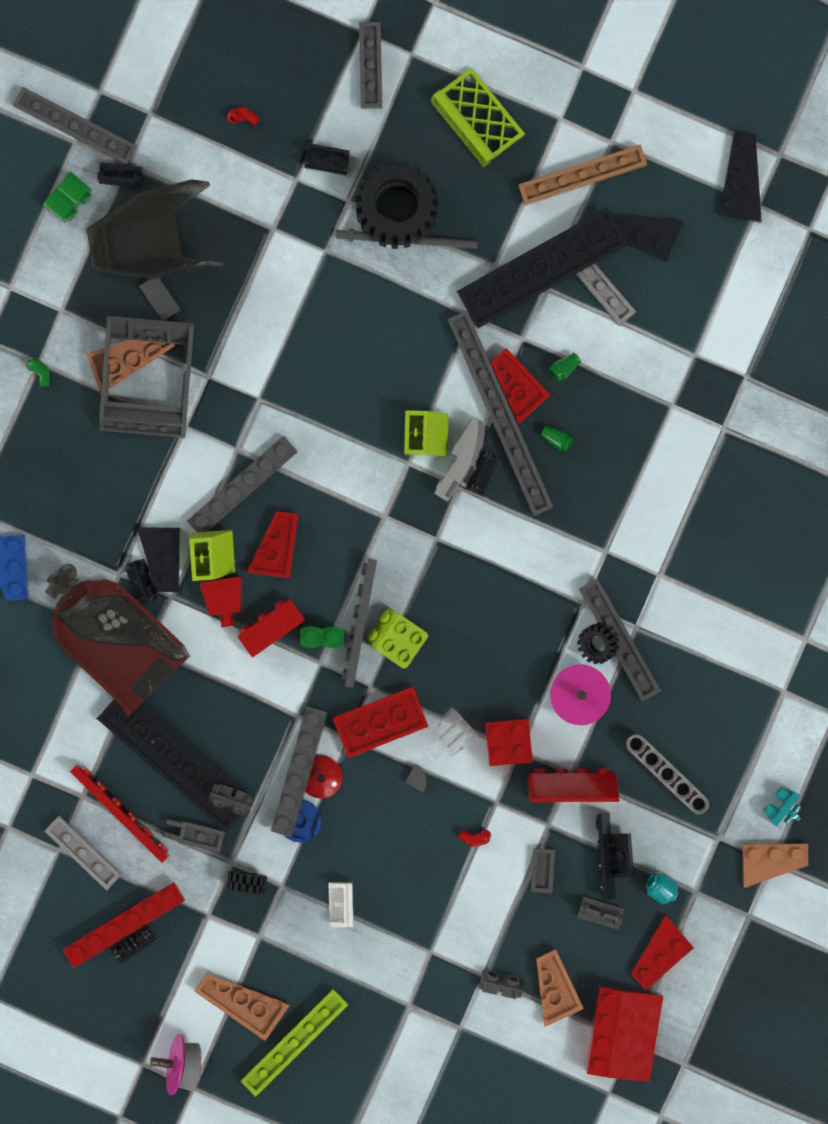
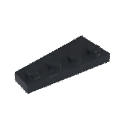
M737 130L733 132L719 216L757 223L762 222L756 134Z

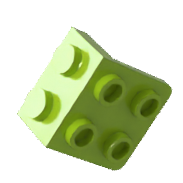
M388 606L380 615L379 621L374 628L369 631L364 642L405 669L428 638V633Z

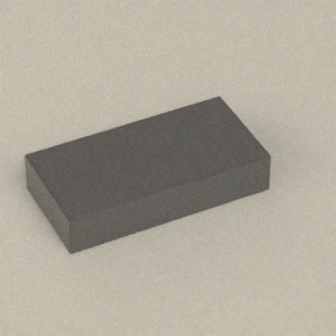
M157 274L139 286L161 320L167 321L181 311Z
M533 848L531 892H553L555 849Z

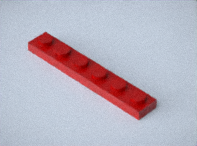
M76 765L70 771L161 863L170 856L167 853L169 849L161 841L157 843L152 838L154 834L146 826L142 828L136 822L138 818L131 811L126 812L121 807L123 803L116 796L111 797L106 792L107 787L99 780L96 782L91 777L92 772L86 766L80 767Z
M173 882L62 950L73 968L181 904L186 899L177 884Z

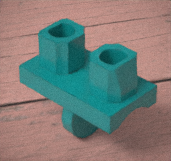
M781 787L775 794L777 798L783 801L779 809L769 802L763 810L764 814L770 819L769 822L775 826H778L786 814L788 815L784 822L788 825L793 818L798 822L801 819L797 815L801 809L799 805L796 804L790 810L800 795L795 791L791 792Z

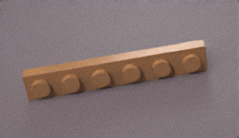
M640 144L519 184L518 187L524 205L527 206L645 167L647 162Z

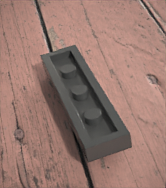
M359 22L361 109H383L381 22Z

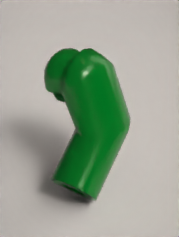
M33 358L29 360L26 367L29 371H34L39 375L40 387H49V367L39 359Z

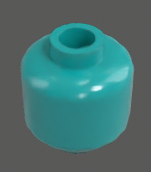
M663 872L652 874L646 882L645 887L647 888L648 896L660 904L664 905L670 901L673 902L678 896L677 881Z

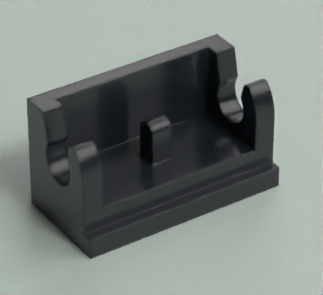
M307 143L306 158L304 160L305 169L347 176L350 150Z

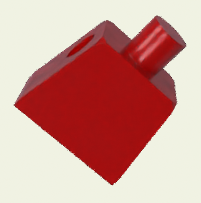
M242 577L200 582L209 615H219L221 628L234 626L232 613L241 612Z

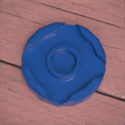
M303 800L293 837L285 836L287 839L293 842L304 843L318 834L322 818L320 811L313 803Z

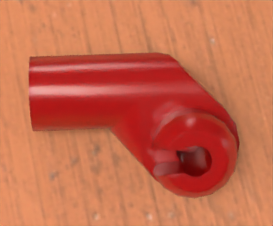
M463 829L458 838L472 847H478L490 842L491 832L483 829L480 833L473 835Z

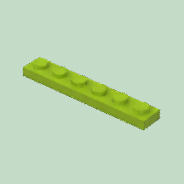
M332 989L241 1082L256 1097L348 1006V1003Z

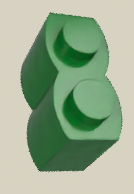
M70 172L49 195L43 205L65 223L67 220H73L78 213L76 209L81 204L85 205L90 200L92 189Z
M312 626L305 627L300 632V645L307 648H316L322 645L328 648H339L344 646L345 630L339 627H327L324 629Z

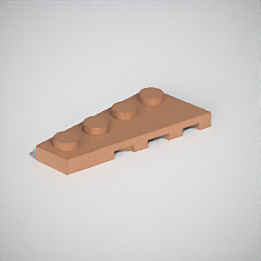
M125 340L111 345L109 389L173 348L175 344ZM105 348L86 354L100 393L102 390Z
M206 973L194 990V992L264 1041L290 1006L286 1002L210 973Z

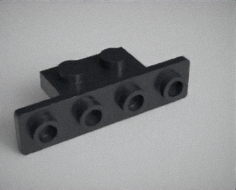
M609 812L597 814L596 828L599 833L597 848L600 852L601 860L599 862V871L602 874L600 891L604 901L616 898L614 877L634 876L631 833L611 834Z

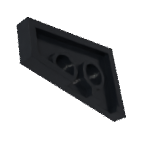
M618 215L615 217V221L629 246L663 261H667L684 222Z
M137 527L157 592H179L180 528Z

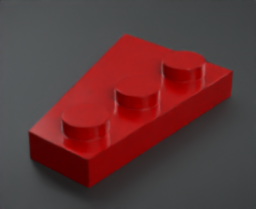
M507 348L491 361L493 370L519 425L550 394Z
M276 512L246 573L290 579L298 514Z
M664 915L659 927L654 932L648 946L631 972V975L645 991L694 949L666 915Z

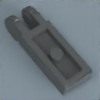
M166 818V824L181 827L180 835L166 831L163 832L162 837L177 840L178 843L218 853L221 852L225 831L187 821L181 822Z

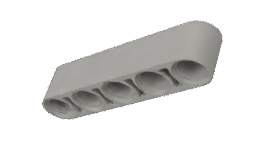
M631 734L627 737L625 741L627 750L687 808L696 814H703L707 811L709 807L707 798L645 738L638 734ZM633 738H639L641 741V747L638 750H633L630 747V741ZM649 753H654L657 757V761L653 765L646 763L645 759ZM665 768L672 770V777L668 780H664L661 776V772ZM680 783H686L688 786L687 793L683 795L677 792V787ZM696 798H701L704 803L703 807L699 810L693 808V801Z

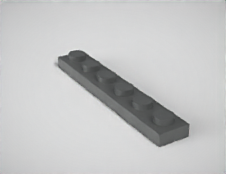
M22 87L13 104V107L125 165L129 164L137 149V146L25 87Z
M282 436L189 518L187 522L196 532H208L297 454V450Z
M368 559V563H363L361 575L365 576L364 584H359L357 596L361 597L360 605H355L353 616L357 618L356 627H351L349 639H353L352 648H347L345 660H349L348 669L344 668L341 680L345 682L346 687L354 688L377 560Z
M598 578L579 588L597 623H601V625L605 623L607 624L606 628L610 626L614 628L611 631L612 633L617 632L618 635L615 636V639L619 638L620 642L616 644L619 645L616 657L640 700L643 702L661 692Z
M306 707L271 832L293 837L328 712Z

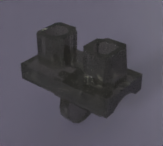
M63 564L56 572L51 574L46 580L50 585L45 590V593L56 599L60 594H64L75 586L78 579H76L77 570L74 565Z

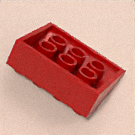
M542 768L533 769V773H528V799L531 802H619L616 773L611 772V768H598V772H589V768H577L576 772H568L566 768H556L555 773H546V769Z
M599 985L585 1068L586 1073L607 1078L649 1082L664 996Z

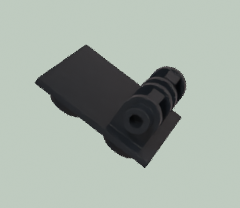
M133 904L125 908L123 911L115 915L113 918L132 908ZM146 924L109 946L112 951L113 957L122 964L157 939Z

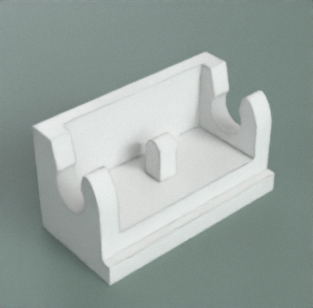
M329 882V918L331 927H353L352 882Z

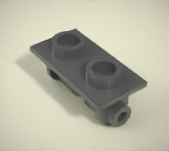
M220 783L219 785L214 784L209 797V801L214 806L230 808L238 815H250L255 801L251 794L237 790L236 796L233 797L231 794L234 788Z
M583 896L577 917L619 930L624 918L625 909Z
M482 970L478 989H481L482 992L497 995L500 988L502 989L501 996L513 999L521 998L524 979L514 975H502L496 971Z

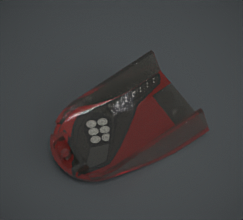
M103 579L80 582L62 595L54 609L52 629L60 647L127 716L132 714L190 657L181 641L125 588L113 581Z

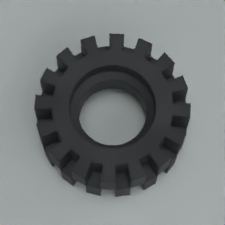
M601 623L590 625L579 634L578 638L580 640L577 641V645H581V647L578 648V651L584 652L581 656L583 658L587 656V662L593 661V664H603L617 654L616 651L619 649V645L616 644L620 641L619 638L615 639V636L618 635L617 632H611L614 628L611 626L606 628L607 624L605 623L602 625ZM594 636H599L603 639L605 643L603 651H598L594 648L592 644Z
M229 871L226 889L242 893L265 894L267 876L242 871Z

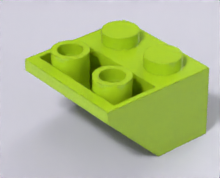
M405 411L404 456L447 457L449 413Z
M232 530L189 533L192 581L213 580L235 573Z

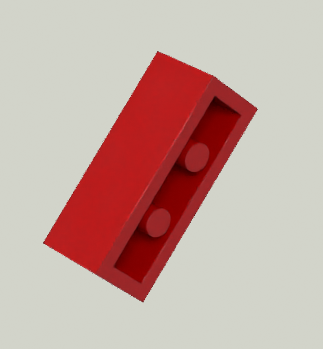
M285 598L274 605L276 609L270 614L268 611H265L257 617L258 622L253 626L248 623L239 630L241 634L237 637L252 658L306 621L291 599L288 601Z

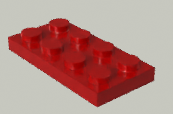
M414 687L333 717L348 758L429 727Z

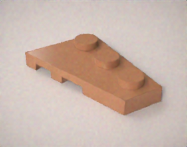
M742 844L743 888L808 866V844Z
M556 949L537 957L544 1027L584 1008Z

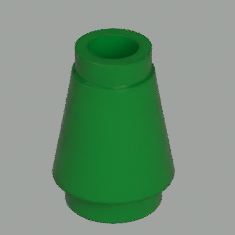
M573 352L552 363L548 369L549 373L557 382L565 381L581 363V360Z
M547 425L541 433V437L560 452H567L574 440V437L570 436L571 433Z

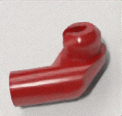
M239 107L230 110L227 119L230 123L246 120L255 126L260 120V116L246 107Z

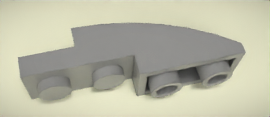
M474 417L473 420L467 423L462 437L454 443L451 453L457 456V459L449 465L448 473L436 486L435 494L447 502L459 484L467 488L478 466L485 435V423Z

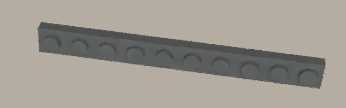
M468 311L449 318V325L533 516L554 508Z

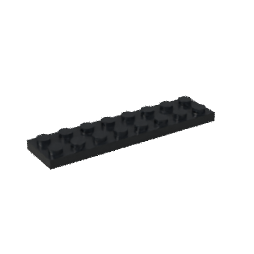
M606 207L461 288L457 293L477 329L623 249L628 246V243L610 210Z
M111 701L96 718L225 832L240 818L241 815L234 813L230 808L214 806L209 801L210 793L214 784L219 785V783L234 788L231 794L233 797L236 796L237 790L245 793L248 792L145 702L127 716Z

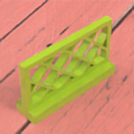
M470 68L441 91L436 92L431 98L430 102L483 168L525 135L473 68ZM471 76L476 82L475 89L463 87L464 79ZM450 90L460 91L459 101L450 100L446 93ZM463 91L475 93L474 103L462 102ZM477 95H486L489 98V104H477ZM461 106L473 107L472 118L464 117L460 113ZM476 108L488 110L487 120L475 118ZM491 110L499 111L502 114V122L490 121ZM474 123L486 124V133L478 134L474 130ZM489 125L501 126L500 137L488 135ZM504 127L513 128L517 135L513 138L503 137ZM488 139L500 141L499 149L494 153L487 146Z

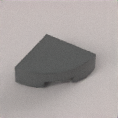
M415 763L405 783L424 793L426 789V776L422 768Z

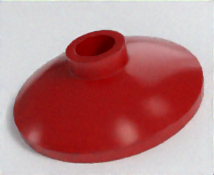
M323 755L315 757L306 788L308 795L323 799L334 795L339 790L343 775L339 764L334 759ZM319 773L325 776V780L322 782L317 780Z

